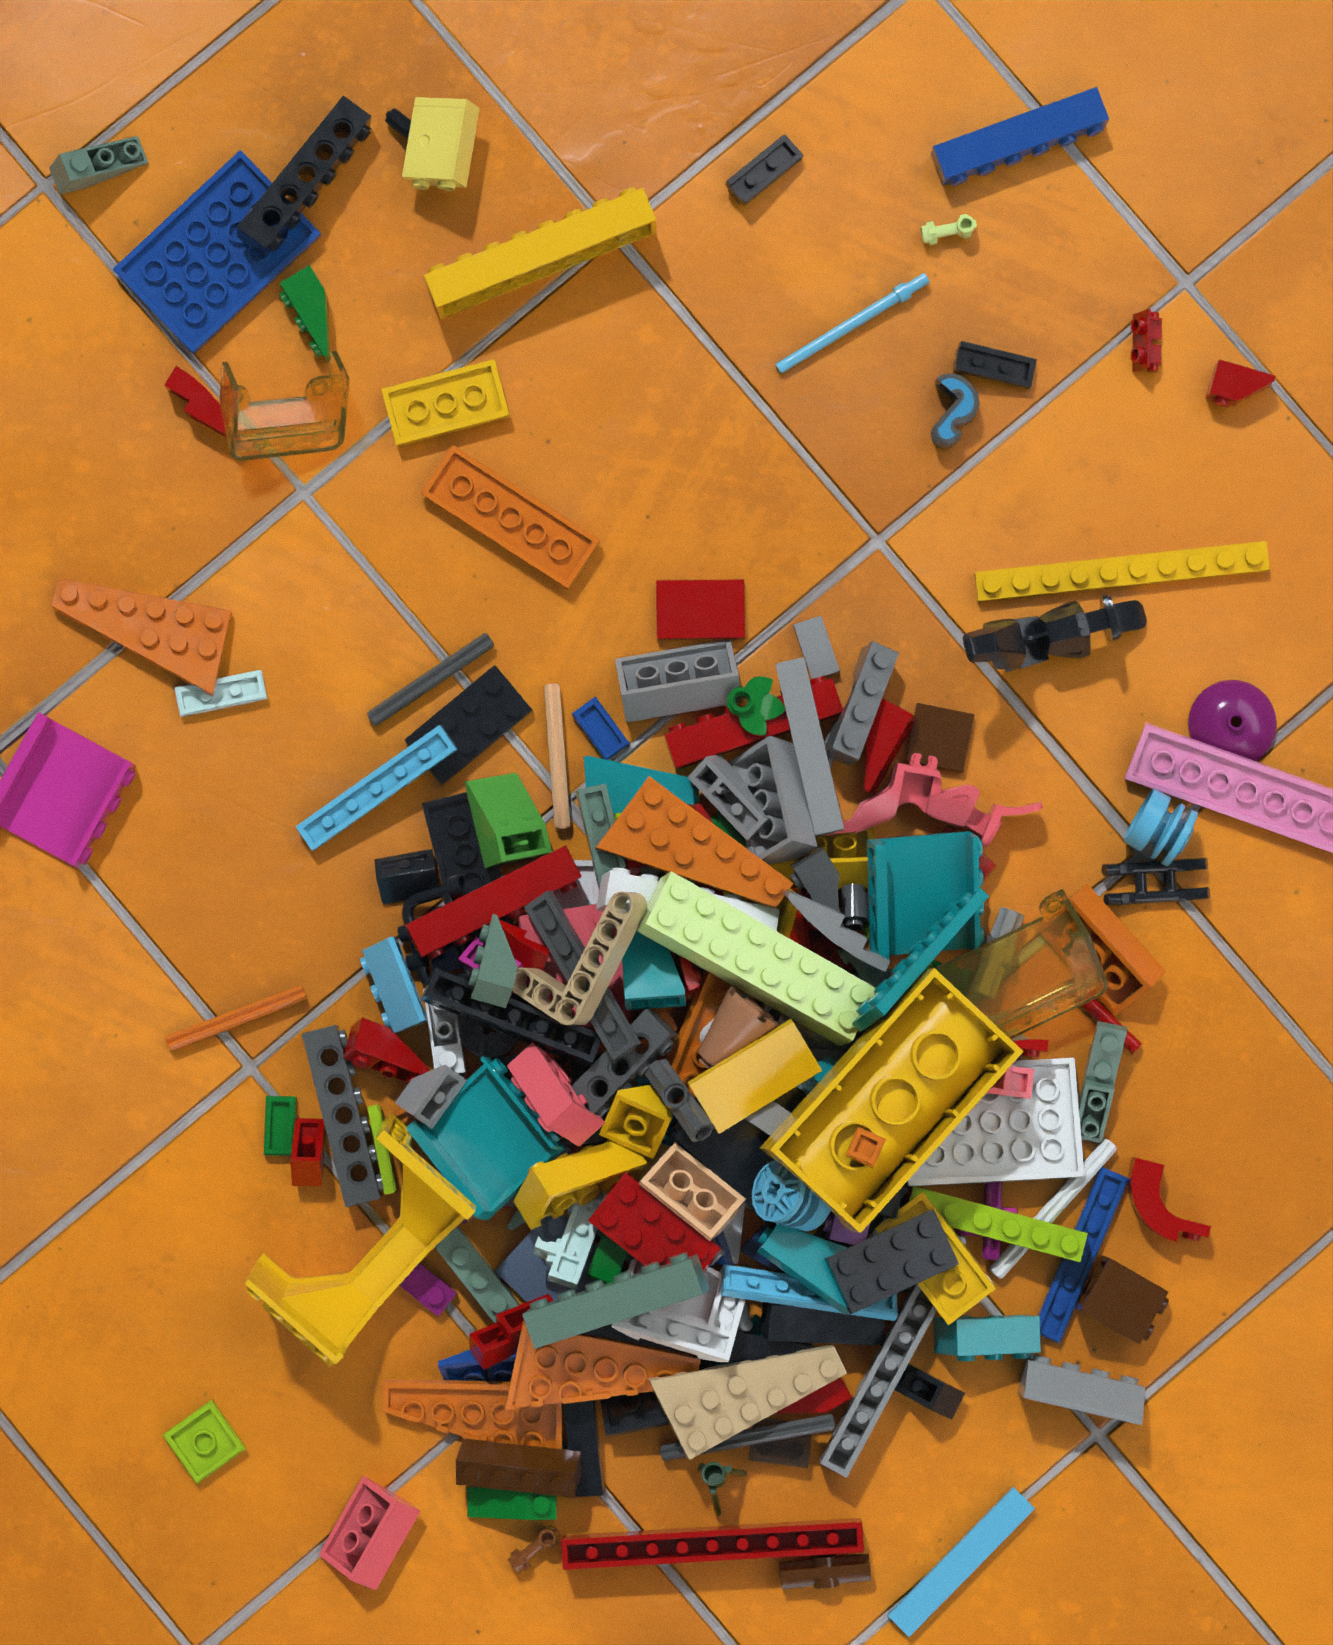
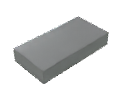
M822 616L793 624L810 678L826 677L840 672Z

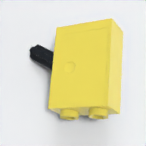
M415 97L412 119H409L395 108L386 113L385 122L408 139L402 177L411 182L412 187L428 190L429 186H437V188L445 191H454L455 187L467 188L480 108L467 99Z

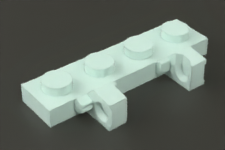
M602 1191L588 1204L580 1207L576 1202L567 1208V1214L570 1217L562 1239L557 1238L556 1242H545L538 1236L533 1255L545 1259L546 1264L551 1266L547 1280L576 1290L598 1230L588 1219L606 1198L607 1195L604 1196Z

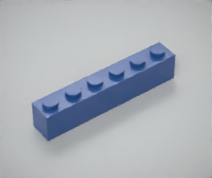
M1095 87L935 145L932 148L931 156L942 185L951 183V186H957L966 182L968 176L977 173L979 176L990 174L995 171L996 166L1004 163L1006 166L1015 165L1023 160V156L1033 154L1034 157L1040 156L1050 150L1049 147L1060 143V146L1064 147L1076 142V137L1081 135L1095 136L1104 131L1103 127H1106L1109 117L1098 88Z

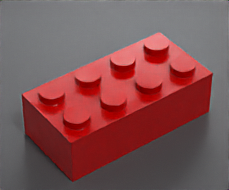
M626 1172L588 1219L591 1224L644 1266L657 1261L662 1266L671 1263L669 1258L687 1252L688 1257L698 1255L703 1272L705 1273L723 1250L713 1240L709 1241L639 1185V1182Z

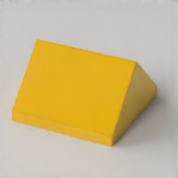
M652 1084L621 1089L617 1091L599 1135L654 1159L671 1122L673 1113L664 1104L661 1096Z

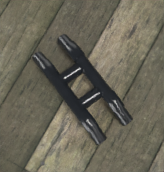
M1207 858L1173 860L1169 866L1161 864V861L1103 864L1101 868L1103 876L1134 875L1135 892L1105 894L1104 903L1106 905H1130L1210 899L1209 887L1177 889L1175 872L1208 869ZM1164 873L1165 890L1147 891L1146 874Z

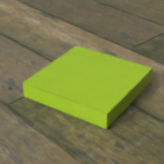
M213 1399L163 1434V1437L196 1484L246 1449V1446Z

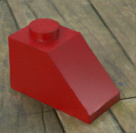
M1219 359L1214 366L1205 398L1212 400L1211 403L1218 407L1228 408L1229 405L1235 406L1270 387L1276 376Z
M295 1118L290 1159L292 1186L322 1187L325 1153V1124L323 1119Z

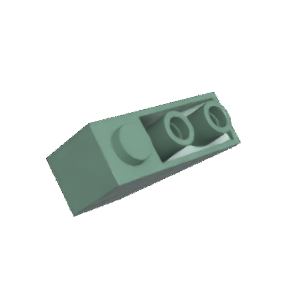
M138 136L59 154L49 169L59 194L88 188L146 165L148 160Z
M492 914L489 925L483 924L479 942L484 944L483 947L478 945L473 963L479 965L478 968L473 967L468 985L474 986L471 999L506 1008L513 990L518 966L498 916Z

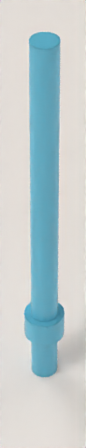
M922 273L908 283L904 284L902 282L892 288L893 292L777 362L775 364L780 374L784 373L898 302L902 304L912 297V293L930 283L925 273Z

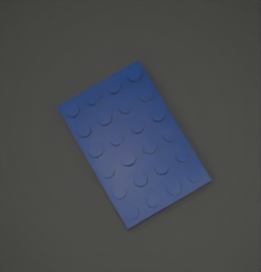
M241 150L113 268V271L194 355L322 236L312 223L300 213L302 218L293 230L288 228L282 236L284 241L276 252L270 251L266 257L259 254L237 237V226L272 184ZM286 196L281 199L286 204H292ZM267 218L263 221L268 226H276L279 223L275 218Z

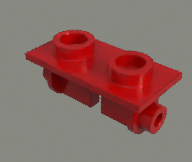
M1151 309L1133 314L1131 331L1133 333V348L1131 351L1132 372L1146 368L1148 372H1158L1159 366L1162 365L1161 345L1152 344V340H1161L1162 318H1159L1158 312H1151Z

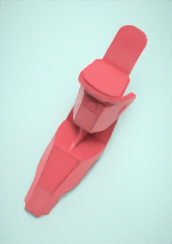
M914 753L911 756L909 765L894 762L888 786L860 802L850 820L843 821L844 830L825 835L829 836L847 832L858 833L894 818L900 805L914 803L928 816L955 827H969L979 834L978 837L982 842V847H987L1002 824V815L1026 814L1042 809L1043 805L1041 801L1018 807H1005L993 803L988 814L981 812L974 807L980 795V791L976 786L966 784L945 790L941 789L940 771L936 770L937 758L935 756H928L927 765L922 766L920 764L922 755Z

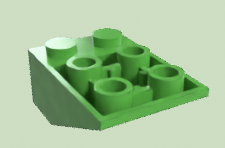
M517 773L464 782L484 868L533 860L552 852L546 824Z

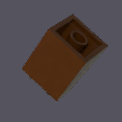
M1102 1255L1079 1296L1075 1308L1140 1344L1142 1340L1147 1341L1155 1327L1151 1323L1156 1314L1161 1315L1169 1302V1299L1166 1298L1168 1291L1115 1260Z

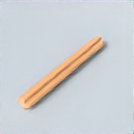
M547 684L544 686L554 826L556 829H568L571 825L559 684Z

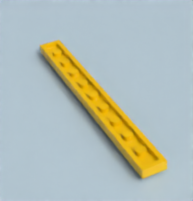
M1267 541L978 571L974 573L977 602L1267 572L1270 570Z

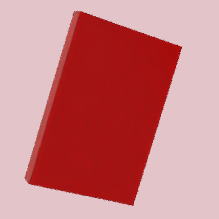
M744 579L656 580L657 640L745 639Z

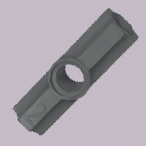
M667 1059L656 1060L649 1065L645 1073L646 1077L693 1142H697L709 1137L715 1126ZM680 1097H684L680 1103L675 1104Z

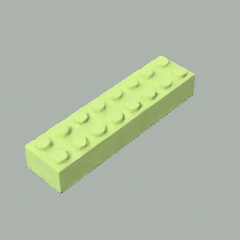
M672 871L660 878L647 904L646 913L637 929V932L839 1046L853 1041L858 1031L852 1024L859 1015L856 1010L865 1000L871 999L875 994L873 992L875 987Z

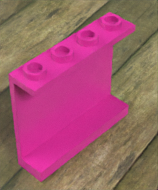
M38 712L0 780V826L66 861L70 865L79 868L81 864L85 865L91 857L93 849L90 846L95 837L100 839L107 827V823L104 821L109 812L114 813L122 799L119 794L123 787H129L136 775V771L133 770L135 764Z

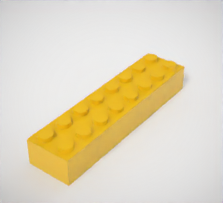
M635 187L628 188L620 192V197L610 201L608 198L600 199L594 202L590 209L581 211V209L573 210L565 215V219L554 222V220L545 221L537 226L538 229L530 233L520 231L512 235L510 241L502 244L493 242L484 246L483 251L475 255H472L471 252L458 256L455 259V263L447 266L441 263L429 268V273L425 274L424 277L439 318L443 319L656 234V217L644 188L638 190Z

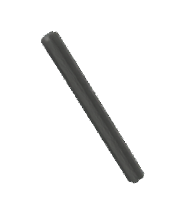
M828 1414L743 1430L701 1454L832 1431L835 1429L833 1415ZM679 1442L660 1446L663 1461L686 1457Z

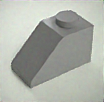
M443 1065L412 1078L395 1103L433 1129L467 1080L447 1065Z

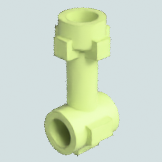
M967 214L960 215V218L955 223L935 226L933 221L926 222L925 226H921L922 240L924 244L930 243V245L937 244V238L955 234L964 239L970 238L973 230L977 228L976 220Z

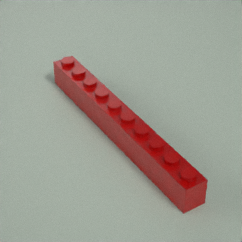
M860 1518L562 1535L563 1570L864 1552L863 1528Z

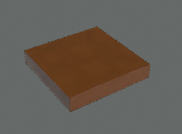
M916 703L914 716L917 719L910 732L905 761L910 762L912 754L920 753L922 755L920 764L927 765L928 756H935L938 760L937 768L962 773L964 771L975 714Z

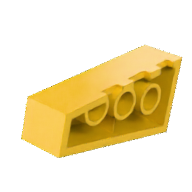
M608 1139L601 1145L595 1147L589 1145L577 1153L571 1155L565 1153L553 1161L534 1164L528 1170L529 1173L513 1202L532 1230L541 1226L540 1220L551 1215L553 1219L564 1215V1210L576 1202L581 1207L590 1203L600 1191H602L604 1196L609 1194L625 1172L638 1180L647 1162L642 1154Z

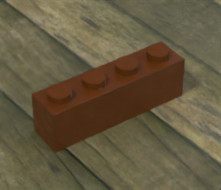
M463 1438L456 1458V1485L574 1498L581 1478V1451Z

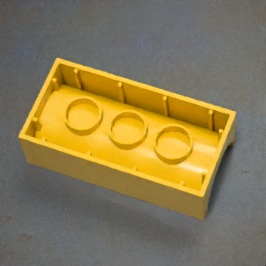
M935 968L925 969L889 1011L869 1026L764 1142L760 1149L784 1166L819 1197L838 1217L839 1222L847 1230L861 1233L1024 1051ZM857 1127L886 1139L874 1168L845 1156Z

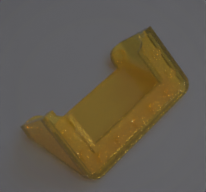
M1063 889L1046 896L1039 906L1042 917L935 968L1010 1039L1098 998L1107 990L1108 981L1091 936ZM932 962L927 966L926 969L934 968Z

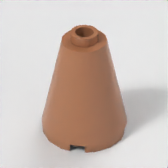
M731 986L727 991L698 1050L701 1056L699 1062L707 1069H710L772 1031L778 1025V1022L773 1021L774 1017L751 997L743 999L740 996L742 991L734 986Z

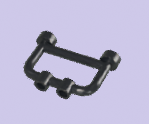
M461 874L448 877L447 884L410 896L402 908L404 925L398 927V936L402 943L409 942L412 952L406 955V964L411 972L417 970L418 976L425 986L431 975L428 968L429 959L427 956L420 959L404 926L415 920L414 909L416 906L443 898L446 905L468 894L467 883ZM468 942L457 946L459 957L469 946ZM462 965L464 972L455 974V976L469 981L471 973Z

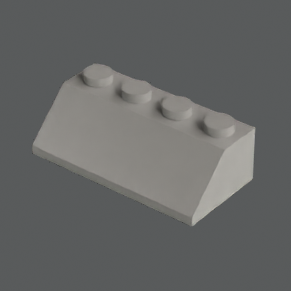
M731 639L615 659L626 722L642 721L649 718L727 706L726 701L730 691L740 687ZM742 697L736 699V704L742 703Z
M768 736L728 762L741 776L769 819L749 841L745 839L749 851L768 865L795 861L817 848L794 743Z
M1034 1355L1033 1360L1025 1359L1018 1394L1023 1398L1142 1425L1145 1387L1138 1384V1378L1121 1375V1379L1117 1380L1109 1378L1110 1372L1092 1368L1091 1373L1080 1371L1081 1365L1064 1361L1061 1367L1051 1364V1358Z

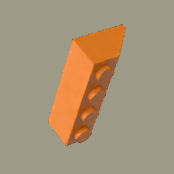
M1087 883L1035 928L1114 1016L1150 989L1166 972Z

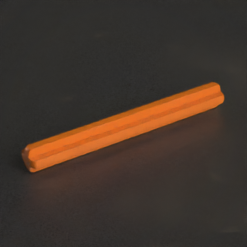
M296 986L174 1032L165 1037L166 1044L169 1050H176L298 1004L307 999L305 990L302 986Z

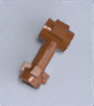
M543 1525L538 1529V1538L521 1552L517 1548L511 1552L512 1556L508 1558V1561L518 1573L522 1570L526 1571L531 1567L528 1561L543 1548H553L558 1544L556 1539L559 1531L556 1527H545Z

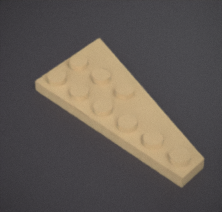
M827 1345L781 1356L773 1355L764 1359L713 1366L694 1372L675 1373L667 1377L648 1378V1381L686 1457L690 1460L847 1374L835 1347Z

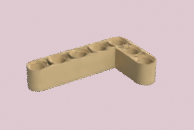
M621 891L613 894L566 986L538 968H517L512 991L561 1024H587L592 1019L646 913L647 901L645 897L637 892ZM629 899L630 910L627 912L626 902ZM614 926L617 929V934L615 938L612 935V930ZM600 953H602L603 955V962L601 965L599 963ZM528 976H529V978H530V985H529V987H528L527 984H526V980H527V977H528ZM587 979L590 982V987L588 991L585 987ZM550 991L553 993L552 1002L549 1000ZM573 1006L576 1008L575 1017L572 1015Z

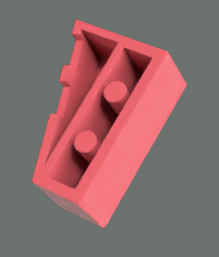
M532 1042L507 1065L513 1075L511 1081L520 1091L526 1094L524 1098L526 1104L539 1114L540 1117L537 1120L547 1132L553 1130L580 1147L605 1124L599 1115L597 1116L586 1109L584 1105L588 1100L583 1094L578 1096L569 1084L571 1079L551 1054L536 1043Z

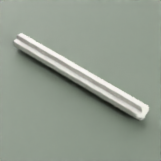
M1104 1139L1083 1162L1084 1177L1069 1178L1034 1219L1052 1223L1117 1151V1147L1110 1140ZM1010 1244L1000 1255L999 1259L990 1266V1271L998 1278H1003L1029 1248Z

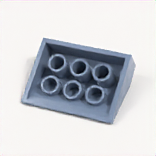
M565 1214L556 1219H553L551 1215L543 1218L540 1221L541 1226L534 1228L495 1270L526 1302L548 1293L555 1301L558 1300V1294L572 1289L547 1280L551 1266L546 1264L545 1259L533 1255L538 1236L545 1242H556L557 1238L562 1239L569 1220ZM594 1242L575 1293L585 1291V1285L597 1281L586 1276L598 1247Z

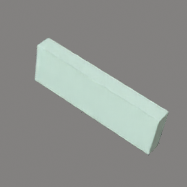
M262 670L218 678L214 697L193 684L175 687L180 717L268 699Z

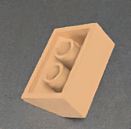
M676 1142L639 1182V1185L709 1241L725 1229L737 1215L746 1198Z

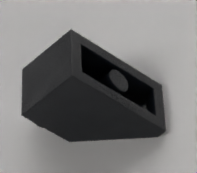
M909 1363L894 1389L931 1411L951 1420L965 1395L963 1391Z

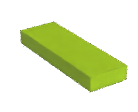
M380 1104L368 1106L384 1194L395 1193L398 1187L391 1152L376 1140L384 1120L382 1106Z

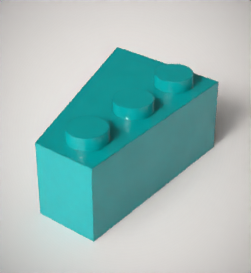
M961 1316L962 1318H958L950 1325L942 1317H933L934 1353L957 1356V1361H975V1355H984V1360H1002V1354H1012L1013 1359L1030 1358V1353L1041 1352L1040 1316Z

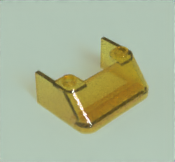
M331 351L329 375L311 379L306 385L305 396L250 402V395L247 389L237 384L228 362H222L220 404L227 446L234 459L244 461L335 450L342 445L345 437L350 378L337 351Z

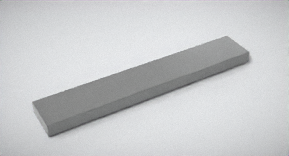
M805 658L776 663V670L815 837L844 830Z

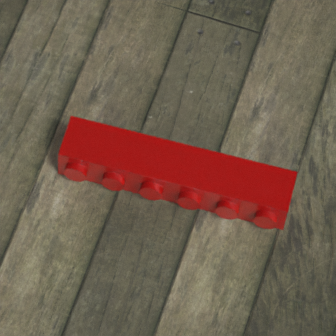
M824 676L811 679L810 684L819 722L841 715L843 707L833 678L825 680ZM780 690L781 695L777 696V698L785 706L782 691ZM728 708L724 709V715L715 718L713 713L696 718L697 724L686 727L685 723L669 727V733L664 734V738L675 770L702 762L706 756L723 755L759 743L768 736L777 737L791 732L786 708L780 716L771 720H765L767 730L763 736L753 735L744 730L740 724L739 716L733 715Z
M565 845L406 924L404 927L420 959L427 956L431 960L445 953L443 947L453 942L457 947L471 940V933L479 929L481 930L483 924L489 925L492 914L497 915L498 919L507 916L509 920H512L525 913L523 907L527 906L544 892H555L560 889L561 893L564 894L578 886L576 881L582 876Z

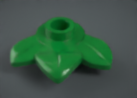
M754 677L748 681L745 687L734 688L727 696L726 703L729 711L733 715L739 716L742 728L753 735H765L767 730L765 720L774 719L785 711L783 703L769 693L773 680L768 677ZM739 697L745 698L747 701L746 706H737L736 699Z

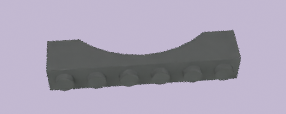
M822 847L815 849L790 865L794 871L790 877L799 890L804 888L810 897L809 899L840 912L838 902L840 874ZM842 948L836 950L845 965L851 963L856 971L853 974L854 976L875 988L884 979L888 980L893 975L892 969L887 968L886 972L856 958Z

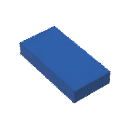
M596 696L572 713L575 720L604 759L610 760L630 745Z

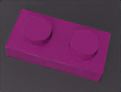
M421 1263L399 1285L437 1316L442 1313L457 1294L454 1289Z

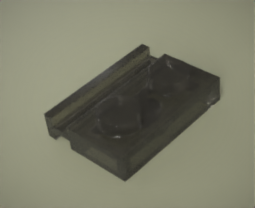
M767 1417L754 1424L752 1428L790 1421ZM812 1434L750 1445L748 1460L808 1468Z

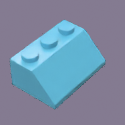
M392 936L362 950L364 957L360 958V962L365 974L371 973L375 985L370 986L376 1003L382 1001L386 1011L381 1014L385 1026L393 1029V1032L397 1034L428 1022L427 1014L410 970L407 967L398 939Z

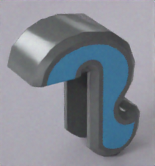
M943 374L934 383L955 401L933 426L931 431L933 443L937 447L944 449L954 446L960 440L962 432L956 428L970 423L974 419L980 404L976 389L967 379L957 374Z

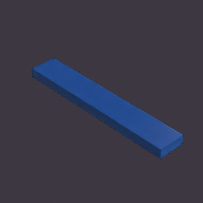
M1101 1167L1098 1171L1074 1228L1075 1230L1088 1233L1081 1262L1066 1258L1061 1259L1038 1313V1316H1040V1335L1060 1343L1129 1178L1104 1167Z

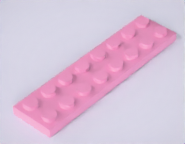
M1145 722L1125 774V779L1152 789L1155 788L1163 793L1333 853L1332 788Z

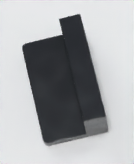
M432 849L374 859L376 880L383 904L405 901L416 893L439 886Z

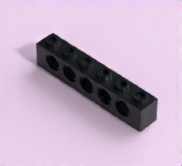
M343 95L237 226V237L264 257L270 251L276 252L284 241L282 237L288 228L293 230L302 218L300 213L306 206L311 208L320 195L317 192L323 185L329 186L337 175L335 170L341 162L345 165L351 159L355 151L353 147L357 142L363 143L372 131L370 127L371 115ZM343 130L349 136L347 138H338L334 133ZM327 152L332 157L329 160H321L317 157V154ZM302 174H310L314 180L303 182L299 177ZM285 196H292L297 201L293 204H286L281 199ZM267 218H275L279 223L276 226H268L263 221Z
M437 968L432 971L421 998L422 1002L525 1043L531 1044L534 1042L550 1053L585 1067H589L593 1063L601 1043L597 1032L580 1025L561 1024L540 1009L509 998L506 1008L471 999L474 986L468 985L469 981Z

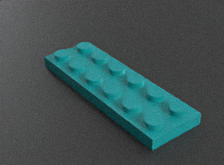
M980 888L973 894L966 892L957 902H952L944 910L943 914L945 916L940 921L934 922L926 931L928 935L923 940L920 939L908 951L910 955L906 960L902 959L891 970L893 975L888 980L884 979L874 989L875 995L871 999L865 1000L858 1007L856 1012L859 1015L852 1024L861 1032L884 1016L986 901L989 895Z

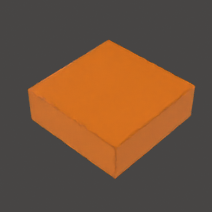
M857 1127L845 1156L874 1168L886 1139Z

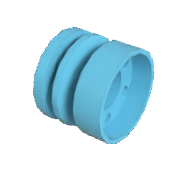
M1153 788L1135 815L1123 842L1138 851L1144 849L1149 842L1153 843L1150 857L1156 859L1162 849H1164L1165 852L1162 856L1161 864L1169 866L1188 843L1194 831V823L1198 812L1191 809L1184 819H1181L1185 805L1179 804L1170 813L1167 810L1171 797Z
M776 1160L768 1162L759 1171L754 1180L752 1203L756 1213L765 1221L801 1231H810L818 1228L831 1211L805 1184Z

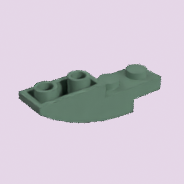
M1097 1021L1093 1041L1088 1052L1078 1100L1082 1140L1102 1143L1114 1095L1116 1075L1127 1034L1126 1026Z

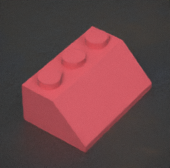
M363 1476L318 1555L351 1581L377 1590L418 1517L420 1510L401 1496Z

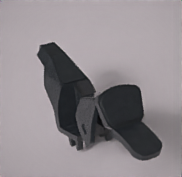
M1106 594L1100 598L1099 610L1084 613L1079 603L1073 601L1051 609L1040 617L1009 618L984 623L983 629L965 633L963 635V644L970 662L992 661L995 669H1006V672H1010L1049 660L1048 654L1067 658H1084L1090 655L1091 633L1105 630L1109 640H1116L1121 637V633L1144 628L1147 619L1143 605L1139 601L1132 600L1113 604L1111 595L1108 596Z

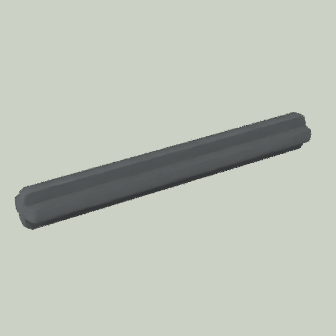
M487 633L482 634L368 711L367 716L374 726L379 725L493 648L494 643Z

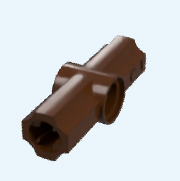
M868 1553L837 1556L836 1554L816 1555L806 1560L779 1562L782 1589L809 1586L817 1589L839 1586L840 1583L871 1580Z

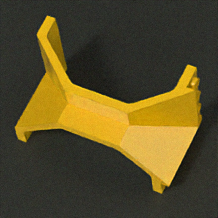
M390 1113L383 1120L376 1140L402 1162L400 1217L348 1273L295 1278L287 1274L271 1258L263 1253L255 1262L245 1282V1285L248 1286L247 1292L259 1302L261 1300L264 1301L262 1308L329 1367L337 1364L344 1357L347 1347L364 1325L423 1258L464 1219L468 1220L476 1212L477 1206L413 1150V1137L407 1131V1126L393 1113Z

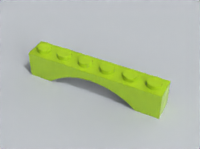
M913 1186L909 1202L924 1192L952 1228L1081 1262L1088 1235L1086 1232Z

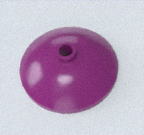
M1225 680L1207 687L1193 702L1188 716L1190 738L1253 761L1260 759L1269 750L1276 734V714L1270 700L1260 689L1244 681ZM1232 717L1240 719L1239 727L1231 725Z

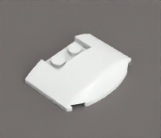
M636 1258L631 1259L628 1271L632 1275L641 1273V1267L644 1265L641 1262L637 1263ZM709 1267L704 1273L709 1290L703 1295L613 1323L612 1328L638 1341L642 1338L697 1355V1359L728 1362L746 1299L721 1296V1273Z

